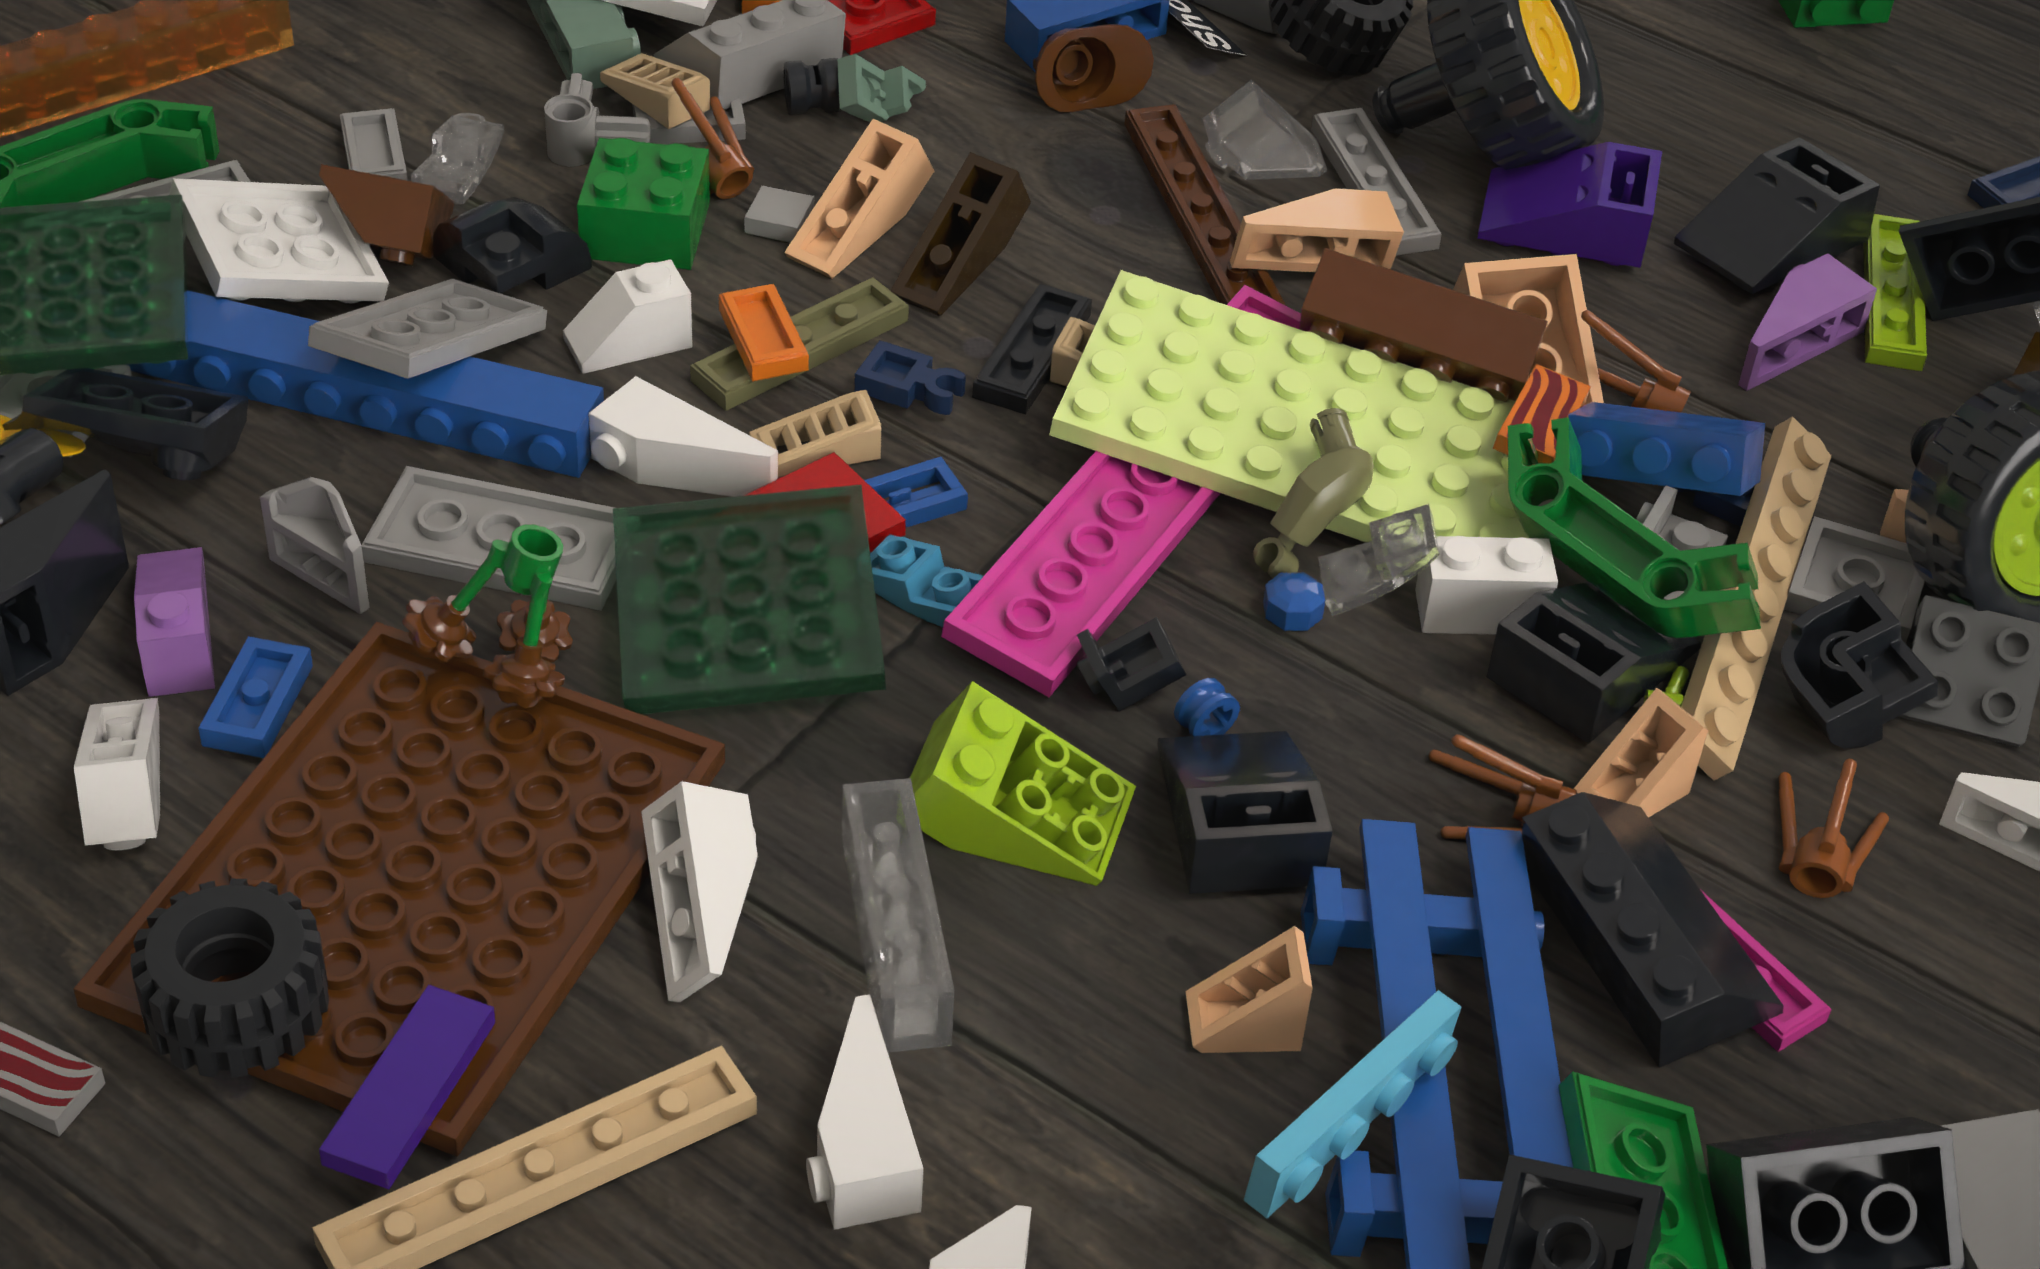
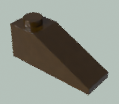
M970 152L890 291L904 302L941 316L1006 248L1030 206L1031 201L1019 172Z

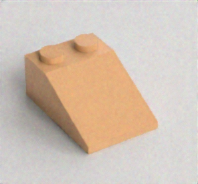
M1577 254L1464 263L1453 290L1548 321L1532 371L1536 364L1589 385L1591 388L1585 403H1604L1590 325L1581 318L1582 312L1587 310Z

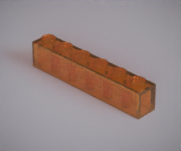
M142 0L132 7L108 14L92 15L79 23L55 30H42L35 33L32 37L0 45V138L294 46L288 0Z

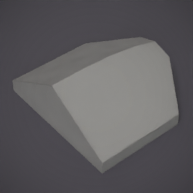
M310 477L269 490L260 497L269 559L359 614L370 608L362 545L340 493L331 482Z

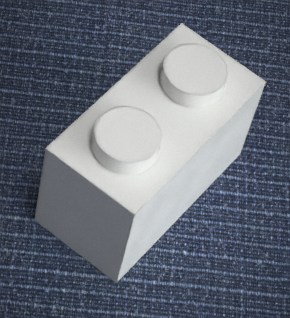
M1426 536L1415 588L1422 633L1496 634L1498 623L1536 592L1557 588L1558 579L1550 540L1524 537Z

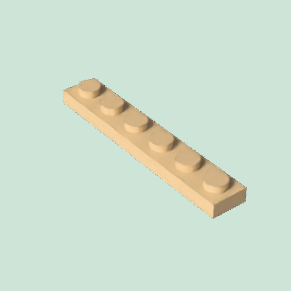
M721 1045L312 1227L315 1245L328 1269H419L756 1115L757 1096Z

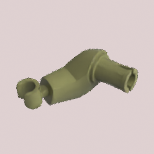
M1331 408L1319 412L1317 417L1320 420L1322 429L1317 419L1312 418L1310 421V429L1317 442L1321 457L1298 475L1270 524L1281 532L1278 538H1265L1256 544L1254 548L1255 563L1264 572H1268L1272 578L1280 572H1298L1299 560L1291 551L1294 545L1298 543L1308 547L1334 517L1350 508L1365 494L1372 482L1373 458L1367 451L1356 446L1349 418L1342 409Z

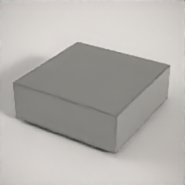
M761 186L744 217L745 233L791 243L814 208V196Z

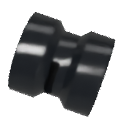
M838 58L821 59L817 65H805L802 61H787L784 63V94L789 115L806 114L810 108H822L825 112L842 111L839 103Z

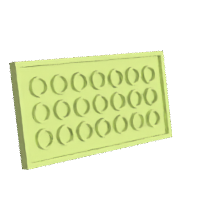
M1123 270L1120 271L1051 424L1050 436L1277 512L1298 475L1321 457L1317 442L1310 429V421L1312 418L1317 419L1322 429L1317 414L1326 409L1338 408L1347 413L1356 446L1371 455L1374 468L1372 482L1365 494L1350 508L1334 517L1325 529L1420 561L1426 536L1529 538L1524 532L1508 491V455L1493 449L1497 434L1516 401L1508 399L1507 402H1503L1493 398L1487 391L1481 388L1472 387L1453 380L1449 383L1436 378L1432 373L1424 369L1414 368L1399 362L1395 364L1379 358L1372 352L1360 350L1342 343L1338 344L1321 338L1315 333L1303 331L1264 318L1261 315L1249 313L1210 300L1204 296L1195 295Z

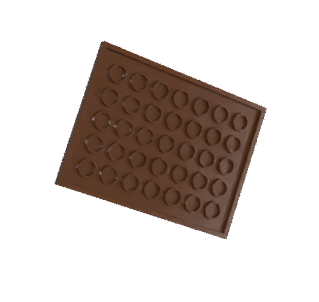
M376 621L74 987V993L79 1008L146 1034L132 975L130 954L135 953L133 941L138 930L149 928L147 917L157 907L163 909L171 907L170 898L183 890L189 895L200 891L199 884L215 880L216 886L229 885L231 878L247 879L248 886L254 887L262 881L277 885L278 896L290 891L301 899L302 909H310L316 919L328 981L329 1004L328 1011L321 1013L323 1024L315 1036L303 1035L305 1048L294 1057L287 1053L278 1057L279 1065L266 1071L263 1070L261 1065L247 1068L248 1074L344 1112L428 984L493 1006L495 1013L493 1028L420 1141L458 1157L650 874L641 811L681 781L709 787L725 763V744L562 686L556 688L553 697H544L543 701H539L534 707L524 708L515 703H504L499 698L497 690L492 687V681L483 676L484 667L493 662L471 655L469 658L453 657L448 662L422 656L414 650L408 632ZM239 972L227 974L219 978H216L211 982L232 981L245 977L251 973Z

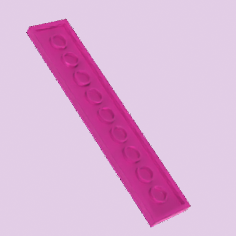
M1244 285L1227 304L1228 306L1249 313H1255L1297 329L1300 328L1301 313L1247 285ZM1095 451L944 620L941 637L1045 696L1050 697L1075 668L1077 661L1086 655L1077 634L1089 629L1097 641L1221 493Z

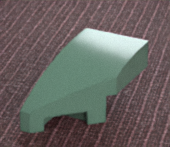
M857 54L837 59L840 109L868 122H871L872 119L880 122L886 121L891 116L907 112L912 106L910 103L911 97L914 94L923 92L926 88V80L903 66L883 71Z

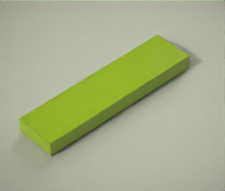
M1874 214L1869 240L1863 243L1864 279L1877 288L1865 327V363L1915 371L1923 370L1927 357L1925 301L1899 234L1901 225L1920 222L1919 220Z

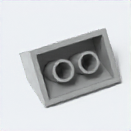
M782 0L770 5L758 6L753 11L726 20H718L709 26L688 32L656 52L654 57L705 75L710 80V98L713 96L718 97L723 109L726 110L731 108V102L738 98H741V103H745L784 89L783 67L787 61H802L805 65H817L821 59L842 58L846 13L828 0Z

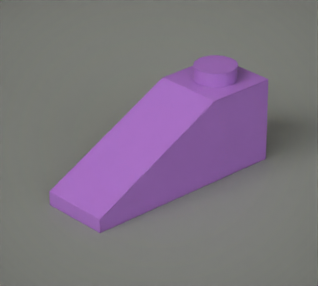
M1828 253L1811 262L1800 264L1793 268L1784 279L1783 284L1750 341L1738 385L1748 391L1863 333L1877 288Z
M202 547L138 555L134 591L136 634L148 697L215 689Z

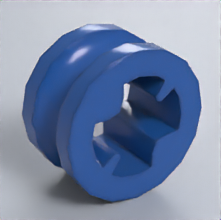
M1206 678L1190 686L1181 695L1176 703L1174 716L1180 725L1188 728L1191 736L1225 734L1236 721L1240 705L1235 697L1230 693H1225V687L1217 679Z

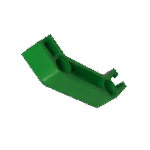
M132 99L0 146V259H5L21 230L19 218L91 199L145 178L166 179L209 167L206 159L216 160L220 152L213 106L150 99Z
M1569 417L1551 420L1552 431L1557 444L1555 460L1550 464L1538 463V453L1531 439L1534 438V429L1531 424L1524 423L1508 426V491L1524 532L1530 538L1549 539L1554 557L1657 633L1666 637L1686 638L1761 629L1759 605L1752 590L1759 589L1758 573L1748 543L1680 551L1582 481L1581 447ZM1550 499H1554L1553 501H1551L1550 503H1548V504H1546V505L1538 506L1539 504H1541V503L1544 502V501H1547V500H1550ZM1738 587V590H1723ZM1684 591L1677 598L1664 600V597L1672 592Z

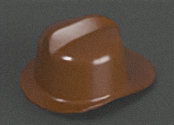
M1108 24L1079 29L1065 28L1052 34L1044 42L1038 57L1033 59L1038 95L1047 106L1059 112H1076L1114 106L1131 100L1143 90L1151 77L1154 58L1151 45L1141 32L1128 25Z

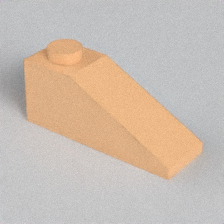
M872 119L784 252L786 256L833 279L906 216L934 173V169L919 140L876 119Z
M1335 188L1243 216L1230 258V264L1232 268L1316 272L1323 251L1327 248L1391 269L1404 230L1387 191Z

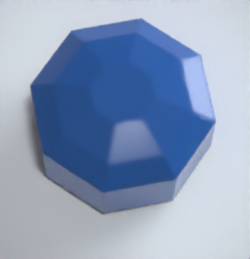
M1280 572L1265 585L1263 598L1265 619L1284 631L1309 630L1323 618L1325 606L1323 584L1304 572Z

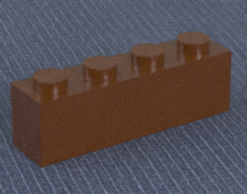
M1325 248L1301 308L1299 329L1315 333L1321 338L1338 344L1342 343L1360 350L1372 352L1379 358L1395 364L1399 362L1414 368L1424 369L1432 373L1436 378L1449 383L1453 380L1472 387L1481 388L1487 391L1493 398L1507 402L1508 399L1516 401L1526 384L1539 352L1548 321Z

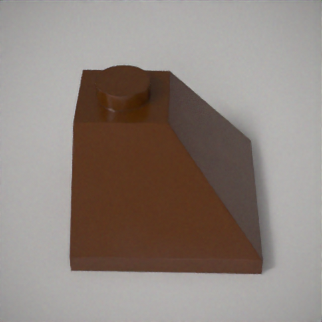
M321 164L320 178L364 243L380 250V260L405 266H413L415 257L432 260L433 233L440 223L450 219L455 201L433 185Z

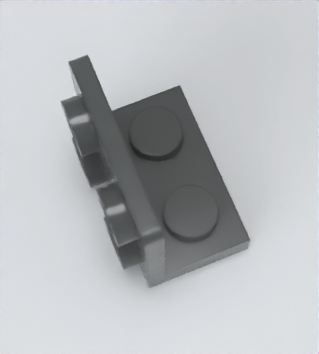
M1925 595L1915 612L1908 637L1913 638L1912 652L1938 680V696L1898 717L2014 747H2021L2027 738L2040 682V623L1989 610L1977 611L1972 606Z

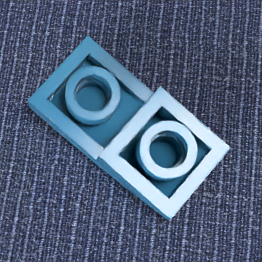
M888 535L854 569L857 580L870 590L906 612L943 627L944 620L983 578V575L945 567L940 546L894 535Z

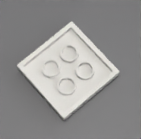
M173 178L169 194L170 202L216 297H226L238 301L249 298H274L291 302H301L306 299L338 300L350 304L360 301H384L389 282L370 246L364 243L326 186Z

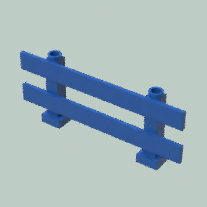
M1362 819L1359 831L1366 890L1342 888L1340 868L1317 866L1312 868L1301 907L1302 932L1304 933L1308 963L1333 965L1338 946L1372 949L1381 1037L1383 1041L1436 993L1431 953L1482 957L1509 1154L1573 1168L1558 1086L1560 1084V1076L1540 954L1544 939V917L1541 911H1534L1522 832L1468 827L1465 837L1474 898L1424 894L1415 823ZM1444 1067L1435 1076H1430L1426 1072L1423 1073L1414 1082L1413 1090L1408 1099L1390 1117L1396 1174L1371 1173L1369 1151H1354L1346 1159H1341L1337 1156L1325 1192L1331 1255L1360 1257L1367 1236L1402 1238L1406 1269H1470L1467 1243L1488 1244L1503 1182L1459 1179L1446 1068Z

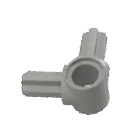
M572 73L570 80L562 81L560 95L549 99L544 106L547 155L552 162L567 167L580 166L592 160L599 138H627L636 142L650 143L651 124L648 119L642 117L599 116V108L594 107L591 102L593 93L592 82L583 80L581 73Z

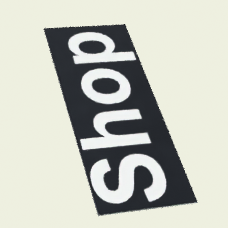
M1188 0L1169 1V12L1207 48L1247 56Z

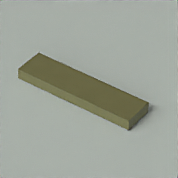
M872 277L790 318L809 354L810 370L907 322L909 305ZM735 344L690 365L691 382L725 411L804 373H793L752 382Z

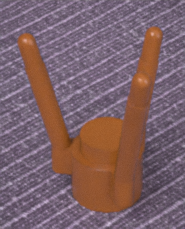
M674 78L672 80L674 90L709 144L705 149H709L710 195L714 192L720 199L734 198L749 186L755 169L745 157L718 97L713 96L710 98V106L726 144L719 139L682 80Z
M1583 311L1581 314L1583 321L1657 379V381L1645 377L1642 385L1638 386L1613 373L1598 368L1600 381L1635 398L1631 407L1681 413L1691 391L1678 386L1682 376L1664 369L1591 311Z
M1459 734L1452 737V744L1456 748L1511 777L1439 750H1431L1428 755L1430 761L1517 795L1512 819L1521 822L1522 817L1574 796L1577 793L1576 789L1562 786L1563 781L1541 775ZM1444 826L1440 834L1444 839L1466 840L1465 836L1468 827L1521 832L1522 828Z
M1849 758L1843 763L1825 827L1811 829L1805 836L1800 838L1799 842L1797 838L1792 777L1788 772H1782L1778 777L1783 854L1779 870L1789 874L1791 883L1803 894L1817 898L1834 897L1841 891H1852L1857 871L1889 822L1888 814L1885 812L1878 813L1853 851L1850 852L1846 838L1840 833V828L1857 768V763L1854 759Z

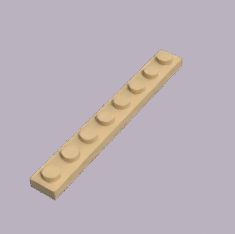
M1793 416L1774 427L1762 463L1761 479L1754 487L1736 544L1748 543L1758 573L1759 589L1752 590L1759 605L1761 629L1705 635L1681 708L1708 729L1698 766L1714 781L1734 770L1832 456L1826 450L1821 439L1815 434L1808 432ZM1738 587L1723 590H1738Z

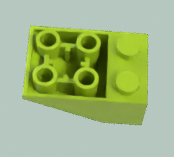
M972 681L934 721L895 814L950 849L1097 886L1103 880L1136 786Z

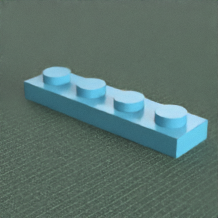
M1438 990L1256 1155L1244 1201L1267 1219L1289 1198L1295 1203L1303 1200L1319 1181L1324 1166L1335 1155L1341 1159L1349 1157L1365 1138L1370 1123L1380 1113L1386 1117L1394 1115L1408 1099L1413 1090L1414 1082L1423 1073L1426 1072L1430 1076H1435L1445 1067L1458 1045V1041L1452 1037L1462 1007Z

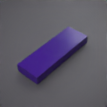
M428 984L319 1148L321 1165L389 1190L495 1024L494 1007Z

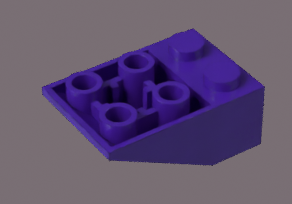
M1605 142L1566 151L1552 157V159L1529 166L1508 170L1501 167L1493 168L1490 173L1477 239L1493 241L1503 246L1516 245L1544 250L1555 255L1577 254V257L1599 260L1610 265H1627L1641 268L1654 214L1662 151Z

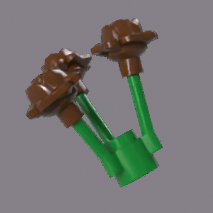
M535 524L519 526L512 532L509 542L499 539L492 542L486 560L457 596L451 595L445 602L436 596H431L426 601L410 600L406 605L408 613L403 617L402 623L409 630L408 636L412 641L414 650L422 656L432 657L437 661L448 662L453 657L469 658L473 653L471 644L477 638L476 633L464 620L470 612L469 604L495 571L500 568L506 585L519 594L531 595V601L515 600L511 604L510 612L505 611L497 616V625L502 632L498 642L499 647L505 651H514V653L495 655L493 663L484 667L483 676L492 681V687L497 690L499 698L507 704L515 703L524 708L534 707L539 701H543L544 697H553L556 688L564 685L565 676L555 671L556 665L552 662L558 659L559 650L571 648L573 642L567 630L571 620L570 615L561 611L554 612V604L548 600L549 589L563 553L564 546L561 539L553 531Z

